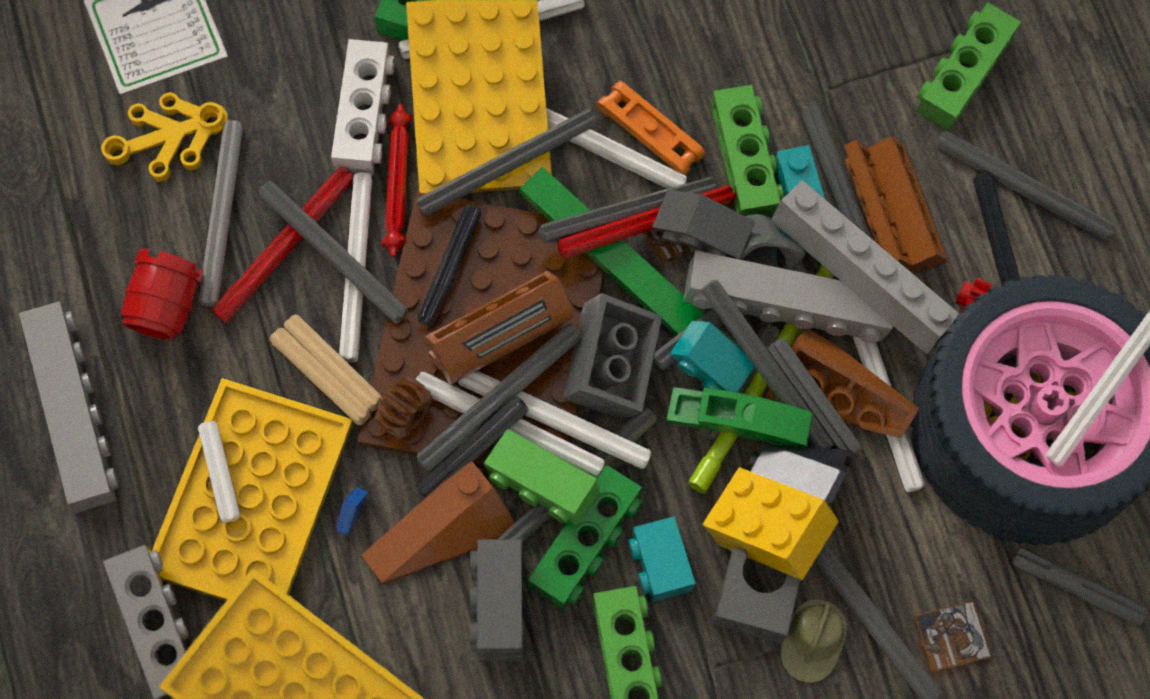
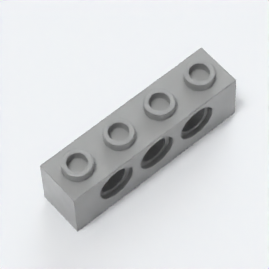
M143 545L104 560L103 563L154 699L167 695L159 686L188 650L184 640L190 637L183 618L176 620L172 606L176 605L177 602L170 584L163 585L159 572L164 570V566L158 551L151 552L149 546ZM147 576L152 584L151 590L146 596L139 597L133 590V584L137 578ZM153 610H159L164 616V624L157 631L150 630L146 625V617ZM165 644H171L177 650V658L171 665H164L158 657L160 648Z

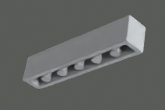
M803 180L780 201L771 219L774 224L924 353L928 354L939 343L954 319L959 315L956 310Z
M695 251L689 263L684 302L693 303L698 308L708 309L712 307L702 294L701 289L710 281L718 280L742 315L757 316L766 322L782 321L792 323L800 329L816 328L826 330L828 334L834 336L850 335L859 337L862 341L869 343L882 342L892 330L890 322L841 280L701 251Z
M59 301L19 313L67 504L75 513L117 501L114 489L119 488V482L114 468L108 469L106 457L111 456L106 437H100L97 425L102 424V418L97 404L92 405L89 394L94 392L89 373L83 374L81 362L86 361L80 341L75 343L73 332L77 331L78 328L73 312H66Z

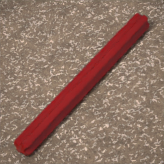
M339 167L306 203L302 210L317 222L353 182V174L346 168ZM290 224L280 232L213 307L214 315L221 321L228 322L303 238Z
M728 185L701 193L723 206L732 204L736 199L732 187ZM660 207L562 238L557 243L560 256L562 258H569L654 230L655 228L652 226Z

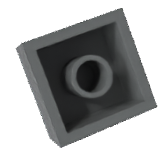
M667 190L652 227L664 233L662 236L664 240L676 245L683 243L690 246L688 251L693 254L695 251L740 259L755 221L702 194Z

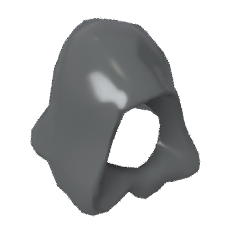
M760 214L745 216L755 221L739 260L779 268L777 261V251L779 248L785 257L783 269L794 271V265L804 258V249L774 224L771 218Z

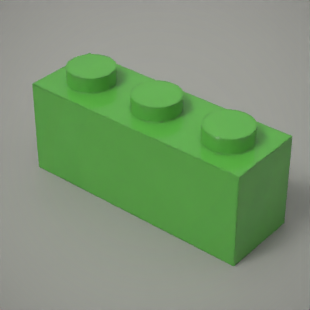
M506 429L484 462L489 474V480L505 490L508 486L519 492L518 496L532 506L536 507L539 503L549 509L548 513L554 519L564 524L570 521L578 526L600 492L597 478L509 429Z

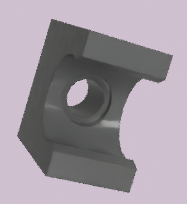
M733 548L728 560L712 625L781 644L788 633L800 579L784 573L781 578V587L777 591L759 593L750 588L743 576V565L747 558L746 551Z

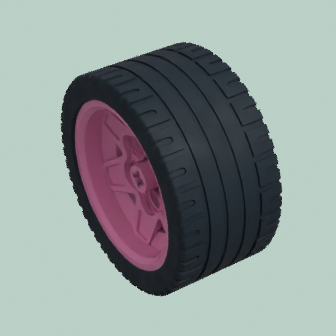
M1037 275L1030 279L1029 277L1018 278L1015 282L1011 280L1003 283L1001 287L997 285L989 289L987 294L983 293L974 302H970L954 319L917 382L918 385L915 388L912 403L919 410L910 425L913 427L911 436L912 442H915V454L917 457L919 456L920 460L918 463L922 471H925L927 481L935 487V493L939 497L942 496L945 500L944 503L950 509L953 508L957 511L955 514L962 519H967L969 524L975 528L980 527L983 529V532L990 535H998L997 537L1003 540L1012 539L1013 542L1021 544L1028 542L1029 545H1039L1040 543L1051 545L1058 541L1064 543L1071 541L1073 538L1079 539L1088 533L1091 534L1113 520L1150 488V345L1065 463L1059 467L1045 457L1050 449L1046 444V438L1054 441L1057 439L1146 315L1141 310L1138 312L1134 308L1135 305L1128 300L1125 302L1121 299L1122 296L1117 293H1110L1107 291V288L1100 285L1094 286L1092 282L1083 279L1077 281L1076 278L1068 276L1060 278V275H1050L1049 277ZM1017 355L1016 368L1000 364ZM1029 373L1038 374L1042 378L1043 383L1034 382ZM1063 385H1069L1074 388L1076 396L1066 393ZM1004 393L1014 395L1018 404L1007 402L1004 398ZM984 400L990 403L996 415L1000 416L991 427L985 415ZM1011 426L1023 429L1026 438L1017 437L1013 433ZM1083 442L1102 444L1096 455L1086 461ZM1032 450L1035 458L1043 463L1045 467L1030 464L1017 456Z

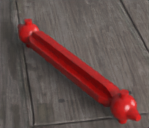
M403 104L398 105L396 111L388 120V125L394 128L390 134L385 219V227L388 233L385 235L384 240L381 241V245L383 247L386 246L391 257H396L398 250L407 241V237L405 235L402 236L400 232L405 221L409 140L406 127L413 120V117L405 112Z

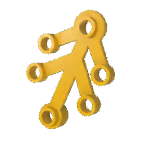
M165 93L161 96L159 104L166 115L181 113L191 118L178 122L147 110L143 104H134L128 110V116L132 124L135 126L147 124L160 130L126 141L121 136H110L102 144V153L108 163L122 165L129 159L130 155L165 143L158 157L149 165L151 177L155 181L163 182L170 176L169 165L186 135L196 132L190 147L183 150L180 155L185 169L190 171L196 170L202 164L200 154L209 137L223 131L224 123L228 120L227 112L221 105L208 102L199 107L179 99L174 93ZM168 101H175L172 107H166L165 104ZM144 112L141 118H134L135 113ZM211 117L217 118L213 123L206 122ZM117 150L123 151V153L119 156H112L113 153ZM189 156L197 157L194 162H186ZM158 167L165 168L161 174L154 173Z

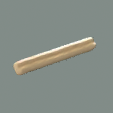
M292 315L285 321L284 327L363 405L370 409V412L377 410L383 398L299 315Z
M278 328L270 336L272 345L357 425L364 424L371 417L370 409L363 405L284 328Z

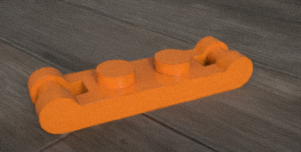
M618 81L611 88L612 92L607 97L603 96L596 103L597 108L603 115L611 117L667 163L671 169L683 175H686L691 170L690 165L694 161L699 162L706 155L705 150L700 144L622 81ZM621 101L627 103L623 109L618 106ZM679 146L685 151L681 157L674 152Z

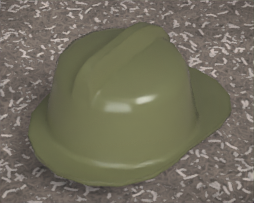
M815 599L806 601L794 612L787 636L782 642L781 659L789 675L798 681L807 683L821 681L830 675L836 666L847 634L845 616L837 606L829 601Z

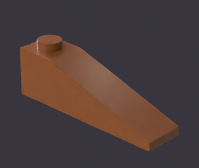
M804 329L793 344L792 350L842 420L859 425L861 429L902 438L919 408L836 344L810 329ZM769 388L765 396L769 397L770 399L776 402H779V400L776 398L774 393Z
M471 461L436 488L366 550L361 557L380 582L385 584L419 572L433 564L442 561L447 562L461 554L477 550V540H496L515 521L493 486Z

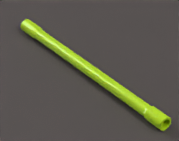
M821 265L816 273L817 276L831 279L835 276L823 265ZM786 323L776 340L784 338L789 346L792 347L802 329L795 327L792 323ZM758 371L744 394L761 398L768 385ZM719 433L707 455L702 458L688 481V485L692 489L702 494L707 492L718 474L723 460L737 439V434Z

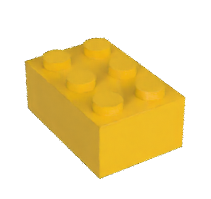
M739 467L702 525L719 546L731 551L733 548L745 550L747 558L803 580L839 521L824 499Z

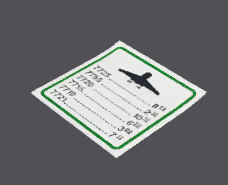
M84 0L119 94L227 57L205 0Z

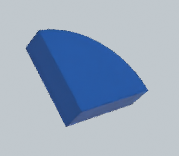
M357 487L344 500L336 531L345 535L350 533L360 515L368 491Z

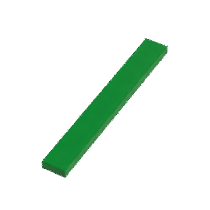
M543 167L521 186L518 192L550 222L591 211ZM624 240L584 252L647 311L661 315V324L673 335L677 336L689 326L691 321H697L704 315L693 303L684 302V295ZM718 328V330L721 333H723L731 342H733L739 349H741V347L734 340H732L723 330Z

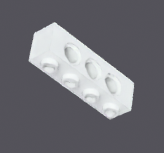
M348 40L331 155L334 171L339 167H344L351 173L360 172L374 175L375 163H381L382 144H378L379 133L385 134L387 120L386 114H382L383 104H389L391 92L390 85L386 84L387 75H393L395 64L394 56L389 55L388 43ZM368 75L375 76L374 79L369 81L362 80L363 77ZM363 104L371 105L367 110L357 109ZM357 134L367 135V137L362 140L353 139V137Z

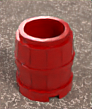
M139 249L134 262L136 268L125 290V298L120 317L123 319L122 325L146 336L175 341L176 336L181 335L187 318L192 311L196 286L200 285L204 269L201 268L195 271L197 264L169 253L159 251L158 257L148 256L150 249Z

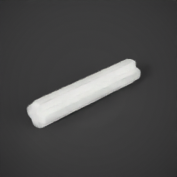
M215 421L202 423L198 426V431L220 519L223 523L233 522L240 518V512L219 429Z

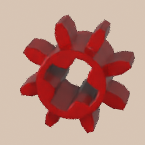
M976 277L974 283L965 280L955 300V304L962 306L960 312L970 302H974L978 296L983 293L987 294L992 284Z

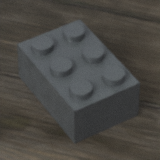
M603 293L585 302L578 327L581 338L574 345L562 399L621 420L641 413L662 316Z
M521 539L477 540V551H470L471 580L477 581L476 587H470L471 616H477V623H470L471 652H478L479 662L522 661Z

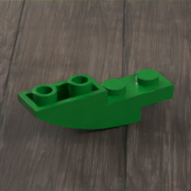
M674 387L667 415L668 423L673 425L735 433L739 438L806 448L813 419V412L760 397L705 387L703 391Z

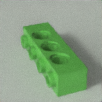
M990 3L986 4L981 13L975 10L966 24V28L969 29L966 35L959 34L949 49V51L953 52L950 58L946 59L943 57L933 72L936 75L932 83L926 81L916 98L921 101L916 112L943 129L950 131L1014 38L1021 21ZM977 39L983 40L987 44H982ZM961 63H966L970 65L971 68L964 67L963 65H961ZM944 86L953 88L955 92L946 90Z
M752 85L713 91L711 109L729 186L732 187L733 193L736 196V199L733 201L735 212L743 216L760 214L772 218L780 201L784 198L781 184L776 185L774 174L777 173V166L774 155H769L767 145L770 142L768 128L766 125L762 126L760 120L762 115L761 99L759 96L755 97ZM743 121L747 123L748 126L740 127L736 125L734 122ZM750 150L755 155L746 156L741 151ZM756 179L763 185L753 186L748 180Z
M636 586L594 593L593 606L611 699H628L629 693L635 690L644 692L648 699H658L656 688H661L662 683L658 666L652 667L649 653L655 652L651 630L645 631L643 617H648L644 595L638 596ZM620 620H627L634 626V632L627 636L620 635L615 630L614 625ZM627 655H634L640 660L641 667L636 671H628L622 666L621 659Z

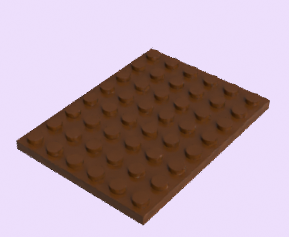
M417 191L406 234L407 241L404 243L392 293L407 307L408 314L397 324L387 317L371 386L383 398V395L389 391L390 386H394L399 379L410 377L416 380L420 372H426L448 383L443 372L433 364L428 353L432 349L425 336L548 271L559 278L569 300L573 318L478 370L483 374L502 381L567 324H572L578 330L584 303L600 294L604 271L585 253L562 258L557 249L559 241L550 244L543 243L539 236V229L542 224L549 223L550 221L541 213L457 199L429 215H424L417 205V199L427 193ZM466 204L476 206L481 209L480 220L436 325L433 328L423 326L418 323V314L462 210ZM573 346L522 391L576 416L578 404L562 399L573 354ZM459 381L452 384V386L459 388L479 399H482L484 397L472 390H469L459 384ZM432 399L430 410L426 413L424 420L420 422L418 428L414 429L409 436L399 439L394 435L388 434L377 423L375 419L377 409L371 412V417L361 425L358 444L360 446L417 456L420 451L459 419L463 413ZM526 415L521 418L571 443V436ZM500 438L473 462L476 467L486 469L484 462Z

